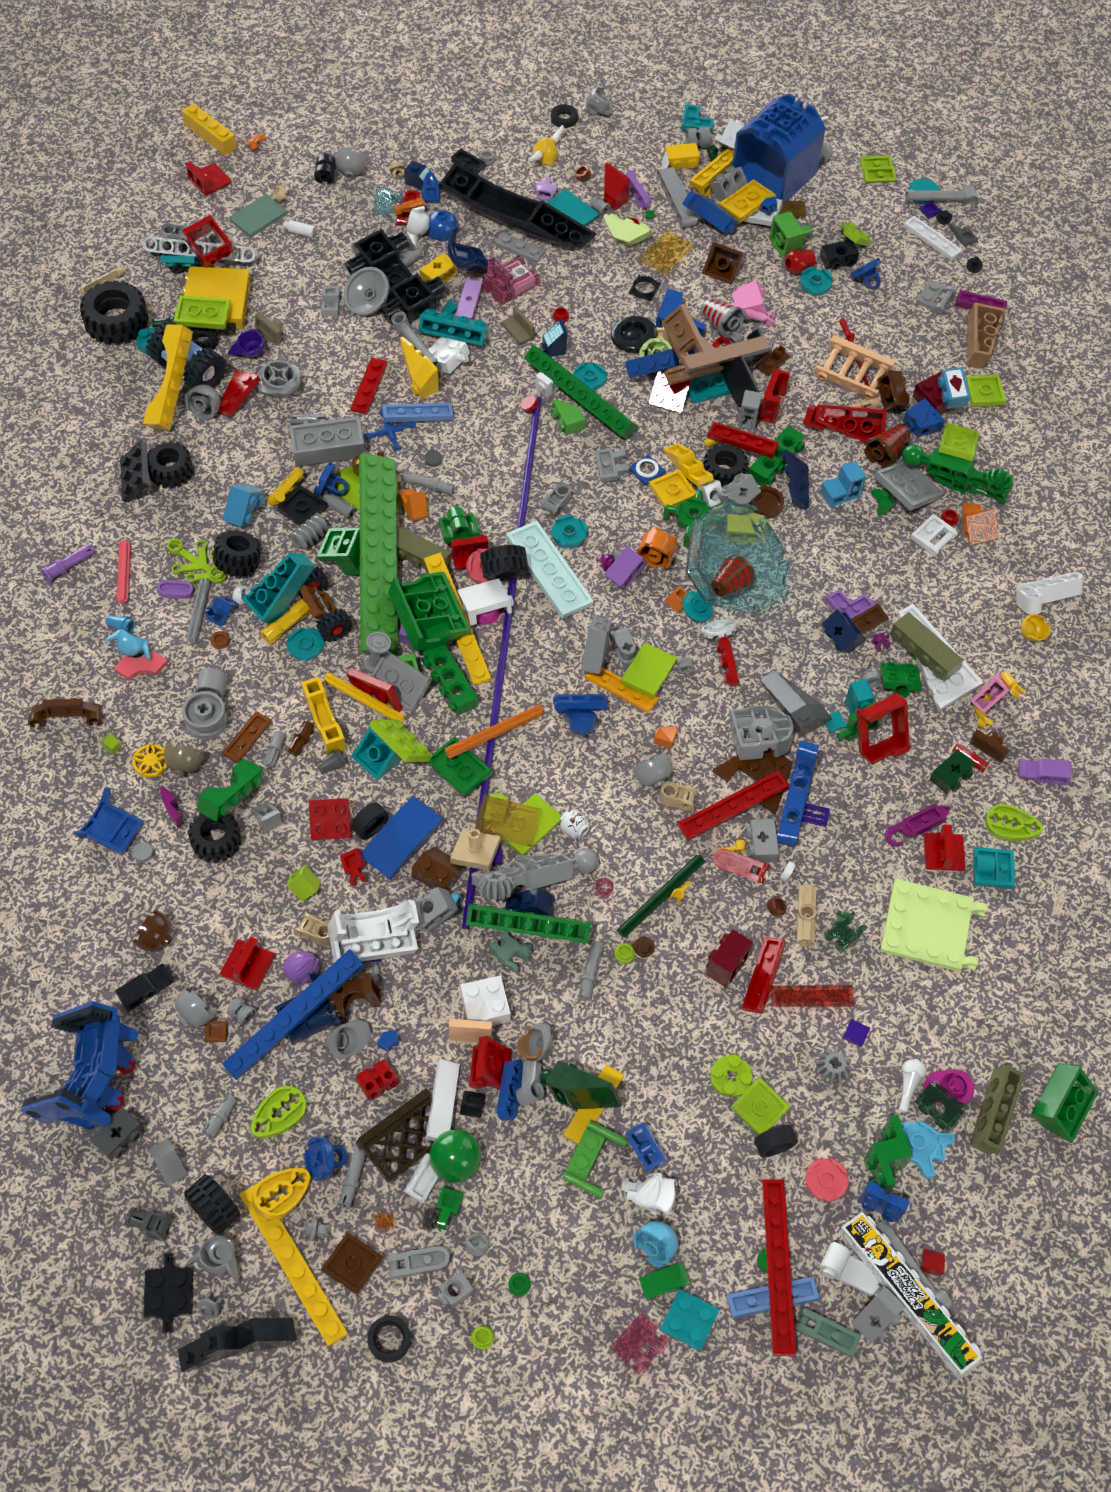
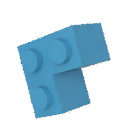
M857 461L845 463L840 467L837 478L828 479L822 483L820 494L829 508L861 497L866 475Z
M247 483L231 486L222 520L239 527L248 526L253 520V509L259 508L265 501V490Z

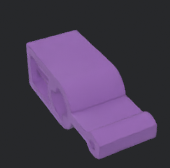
M1019 759L1018 777L1019 779H1033L1039 783L1068 785L1072 778L1071 761L1052 759L1029 761Z

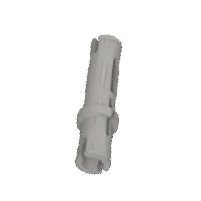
M404 471L402 475V482L428 488L436 493L438 491L453 495L455 491V484L441 481L439 478H428Z
M600 941L591 942L585 971L580 978L581 986L577 998L582 1001H590L592 989L597 982L596 974L604 944Z
M355 1146L346 1179L341 1184L343 1189L337 1203L341 1208H344V1205H346V1209H351L355 1191L359 1188L358 1181L366 1154L363 1150H359L357 1146Z

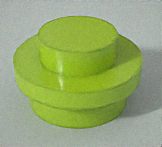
M624 943L616 947L614 956L618 962L627 964L634 959L635 951L632 946Z
M487 1326L475 1328L471 1335L472 1344L480 1350L488 1349L494 1342L493 1331Z

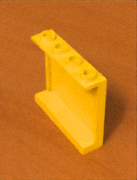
M189 267V272L185 275L186 286H183V295L230 299L231 306L227 323H235L236 329H243L251 282L249 269Z

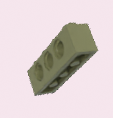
M1009 1065L993 1069L971 1138L970 1145L986 1154L1002 1152L1025 1074Z

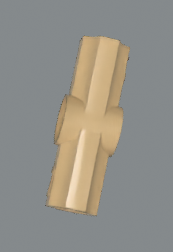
M805 884L798 888L796 944L805 947L815 943L816 887L810 884ZM803 913L809 914L810 917L803 916Z

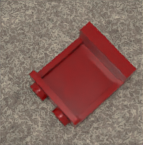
M773 369L763 397L759 420L776 424L781 397L775 395L785 397L790 377L789 372Z

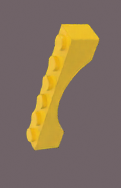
M166 325L162 341L167 355L166 373L159 392L146 408L143 421L144 425L154 430L170 431L193 335V331L184 325Z

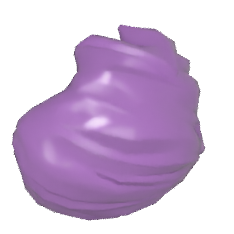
M296 951L287 957L283 966V972L293 983L302 985L306 982H312L309 977L311 971H314L317 976L319 975L322 962L311 952Z

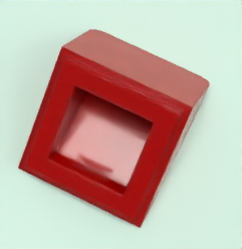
M923 1249L921 1270L926 1273L942 1276L945 1271V1254Z

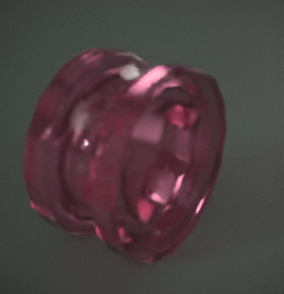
M608 878L599 879L596 883V893L600 897H609L613 893V882ZM603 884H607V887L610 888H607L606 891H602V888L599 887H602Z

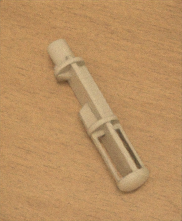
M124 266L118 269L115 268L91 283L80 287V292L84 296L90 288H95V285L111 281L116 277L120 278V275L127 271Z

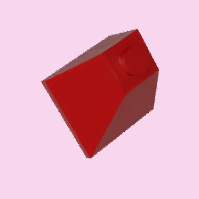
M607 162L605 163L604 202L609 203L611 209L616 211L628 202L630 178Z

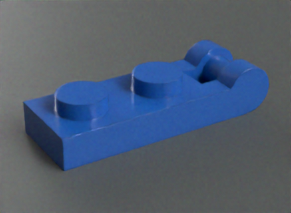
M557 694L553 697L555 711L559 713L565 709H573L575 711L592 709L600 711L607 709L608 705L606 694Z

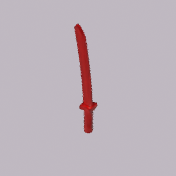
M844 318L840 319L839 323L845 334V340L854 343L855 333L850 332ZM856 360L858 368L860 370L862 363L861 361ZM865 374L863 377V381L865 385L870 387L867 376Z

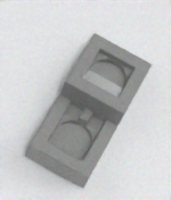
M323 286L321 316H338L340 286Z

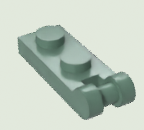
M801 1309L799 1314L801 1316L800 1320L794 1326L796 1332L853 1358L861 1335L811 1310ZM809 1321L815 1323L813 1329L807 1326Z

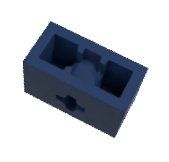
M837 609L822 623L825 628L824 632L835 641L834 645L840 652L850 653L866 639L845 611Z

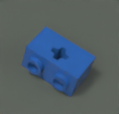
M642 1122L625 1133L647 1172L652 1173L670 1162L647 1123Z

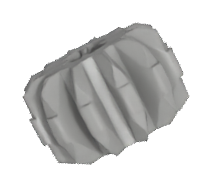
M838 1048L834 1050V1053L827 1049L825 1054L821 1053L819 1055L820 1060L816 1061V1066L819 1068L816 1072L817 1074H823L822 1081L829 1078L830 1085L833 1084L834 1080L841 1084L842 1079L847 1080L849 1078L848 1073H851L852 1067L849 1066L851 1059H845L846 1052L839 1054Z

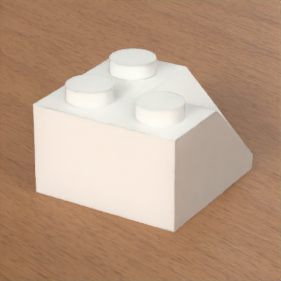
M501 976L460 984V993L467 1020L492 1022V1026L510 1022L511 1013Z

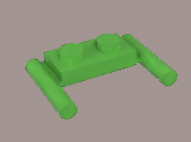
M590 1120L562 1179L602 1198L605 1190L585 1180L605 1138L623 1147H626L629 1140Z

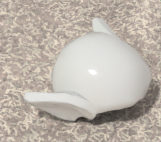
M425 206L412 209L408 219L407 234L413 245L417 244L418 235L426 233L429 229L430 217L425 212Z

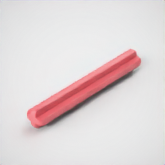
M126 540L119 543L117 602L121 604L128 602L130 543Z

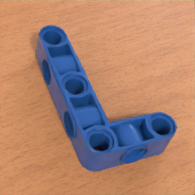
M804 741L799 742L793 774L777 835V842L779 844L796 846L819 745Z

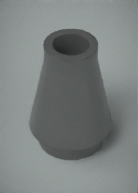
M338 749L330 752L316 766L321 774L343 767L346 761Z

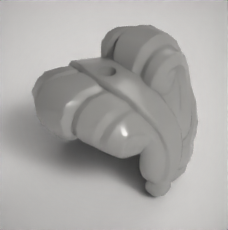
M604 86L595 87L587 97L586 108L591 115H596L597 113L609 115L612 111V104L606 96H603Z

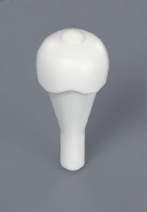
M918 1059L907 1060L901 1070L903 1074V1096L899 1110L905 1113L908 1111L913 1093L926 1074L925 1065Z

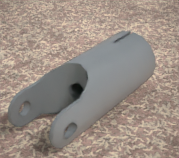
M414 247L400 254V260L406 267H409L424 254V250Z

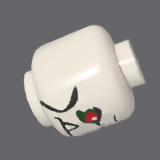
M578 810L566 811L560 818L562 821L560 825L561 830L572 839L583 838L589 831L588 818Z

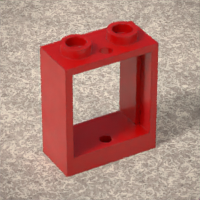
M211 215L182 230L184 240L205 268L214 265L217 261L228 257L234 252L230 240ZM213 231L223 245L203 255L194 241Z

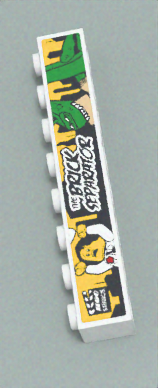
M861 1212L841 1227L842 1237L880 1284L886 1287L905 1306L902 1311L958 1380L962 1379L980 1365L982 1360L980 1349L976 1344H971L965 1337V1331L959 1324H954L950 1319L949 1311L943 1305L940 1306L936 1302L935 1295L931 1289L925 1288L922 1285L917 1272L914 1269L910 1270L903 1255L899 1251H894L890 1246L891 1242L884 1233L880 1234L876 1229L877 1226L870 1216L866 1217Z

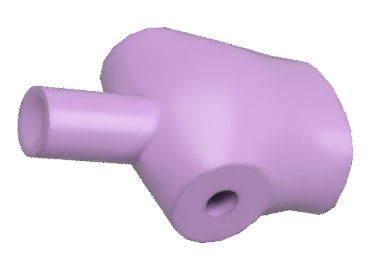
M546 177L544 182H537V197L543 201H549L556 192L557 185L551 184L550 177Z

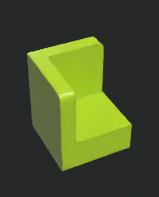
M304 865L290 875L286 885L301 901H304L318 891L321 881Z

